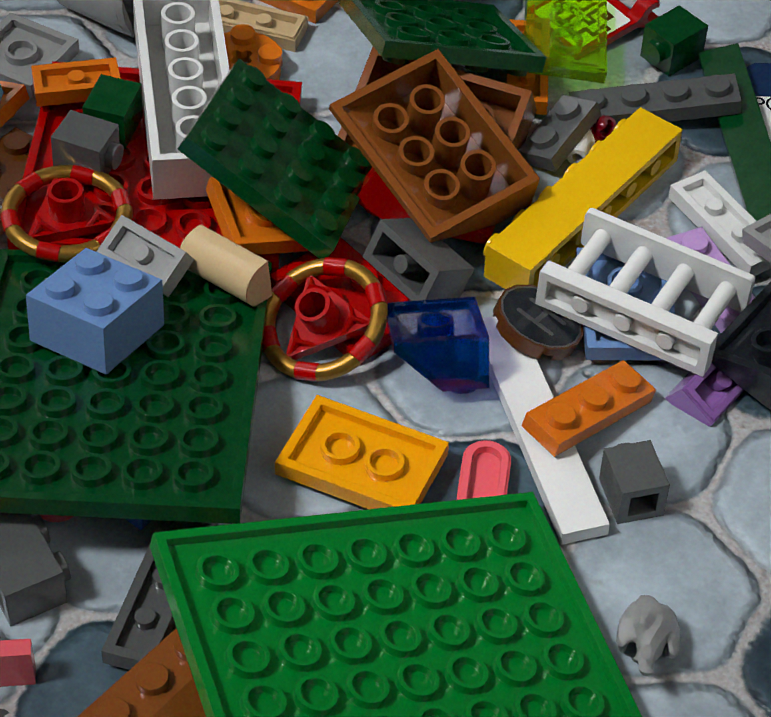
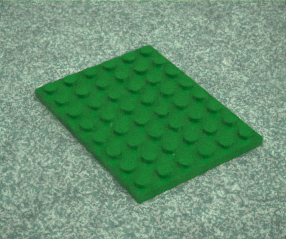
M534 492L154 532L152 535L150 549L206 717H642Z

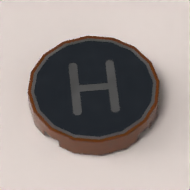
M514 285L505 289L493 309V317L496 316L498 320L496 328L500 335L513 348L527 356L540 359L542 354L553 356L551 360H562L573 354L584 335L583 324L535 304L538 286Z

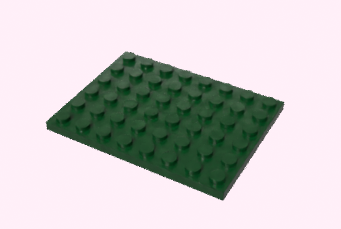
M0 249V513L227 524L240 523L266 325L267 299L257 306H251L187 270L169 298L163 295L164 325L109 373L104 374L30 341L26 294L67 262L57 263L37 259L22 250ZM268 262L271 282L272 262Z

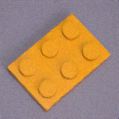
M316 395L275 461V475L366 509L421 504L448 456L449 442Z

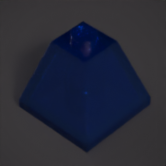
M475 297L388 303L387 327L396 355L442 392L451 391L457 394H468L476 389L489 388V335Z

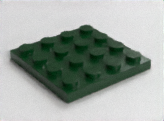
M455 0L339 1L340 6L383 57V60L389 63L405 65L408 63V60H417L439 49L450 64L463 65L465 69L473 72L484 73L488 71V68L502 69L507 74L521 77L526 76L527 72L543 73L546 56L495 5Z
M240 58L227 73L177 148L319 259L328 257L334 251L360 199L357 195L363 181L372 168L359 148L351 147L335 134L329 124L322 120H317L304 110L292 95L280 91L266 80L264 74L259 69L247 65Z

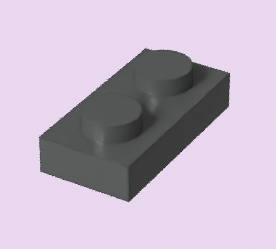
M562 95L518 151L529 165L557 171L601 116L598 103L596 101Z

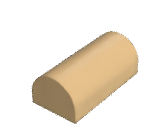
M202 225L194 228L183 240L180 249L187 252L194 259L187 270L251 306H257L272 296L268 261Z

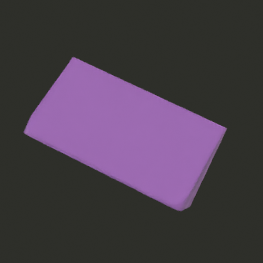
M711 363L703 377L689 372L665 399L671 405L698 421L711 426L741 395L744 389Z

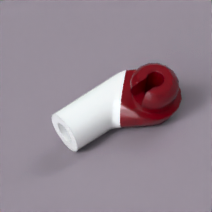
M608 115L600 116L567 157L568 161L571 164L580 162L597 141H603L613 132L617 125L615 119Z

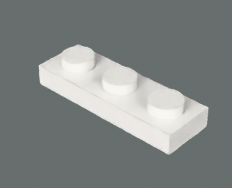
M706 170L670 185L668 198L698 228L703 227L718 249L738 269L754 276L771 269L769 261L743 244L742 229L756 222V220Z

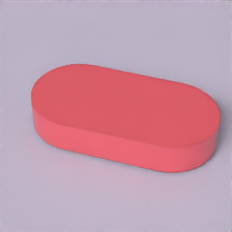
M483 440L475 442L466 448L462 458L456 500L507 495L511 456L504 446L494 441Z

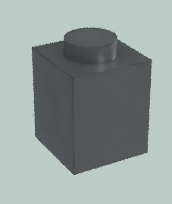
M70 110L51 136L53 166L78 165L100 173L109 174L111 169H117L121 163L124 147L119 142V124Z
M651 440L621 443L614 447L604 448L599 481L616 523L621 524L664 516L670 484Z

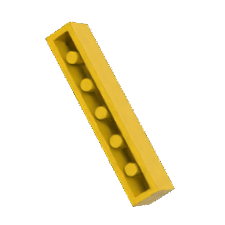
M641 107L629 118L621 119L610 135L603 141H597L580 162L572 163L561 179L553 186L545 187L531 206L526 210L521 209L515 215L511 224L502 232L494 233L488 239L483 250V255L485 256L484 277L504 289L514 285L538 286L540 270L548 260L565 267L575 257L576 248L584 247L581 244L584 217L589 208H595L617 218L677 162L683 129Z

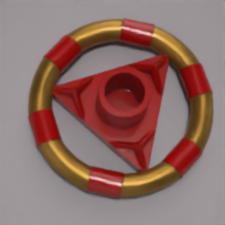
M58 165L32 172L16 182L3 200L0 219L5 235L20 250L37 259L60 263L70 261L85 248L96 252L121 215L132 220L133 206L127 190L110 175L78 165ZM49 184L47 194L27 234L22 229L17 213L18 208L24 198L42 186ZM82 184L94 185L105 191L112 199L116 217L114 218L86 198ZM101 233L91 241L77 245L63 246L50 243L57 240Z
M326 257L297 266L274 285L272 296L267 299L263 341L264 354L278 370L296 380L319 382L349 373L359 365H362L374 352L384 334L388 319V302L382 284L366 267L346 258ZM320 275L349 277L358 282L365 290L371 310L370 320L315 277ZM306 281L303 292L295 302L294 308L297 315L285 353L281 348L275 328L277 314L282 303L294 292L298 285ZM365 333L347 354L334 361L323 364L296 361Z

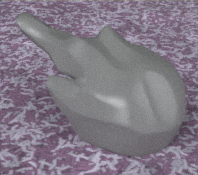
M641 595L627 607L619 620L616 634L618 649L622 653L626 651L628 643H636L637 654L632 660L639 664V670L642 675L649 677L655 674L653 665L661 656L664 646V656L671 659L677 656L680 647V626L675 612L668 605L659 603L650 595Z

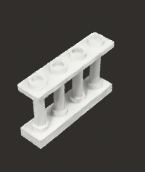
M589 208L584 217L581 236L583 249L568 268L549 260L540 270L535 304L703 377L711 366L718 333L711 329L726 307L742 312L749 305L755 276L595 208ZM601 254L626 263L610 286L585 276ZM642 271L667 281L651 304L627 294ZM684 289L709 299L694 322L669 312Z

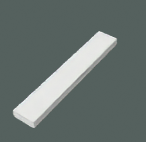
M496 316L472 320L471 332L561 545L608 535L610 523L576 447L573 446L554 457L521 426L527 412L554 398L537 358L527 356L513 348L500 335L496 328L498 322Z

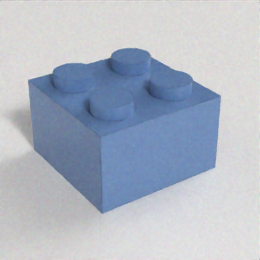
M88 248L82 250L26 294L30 341L104 374L109 373L164 325L162 279Z

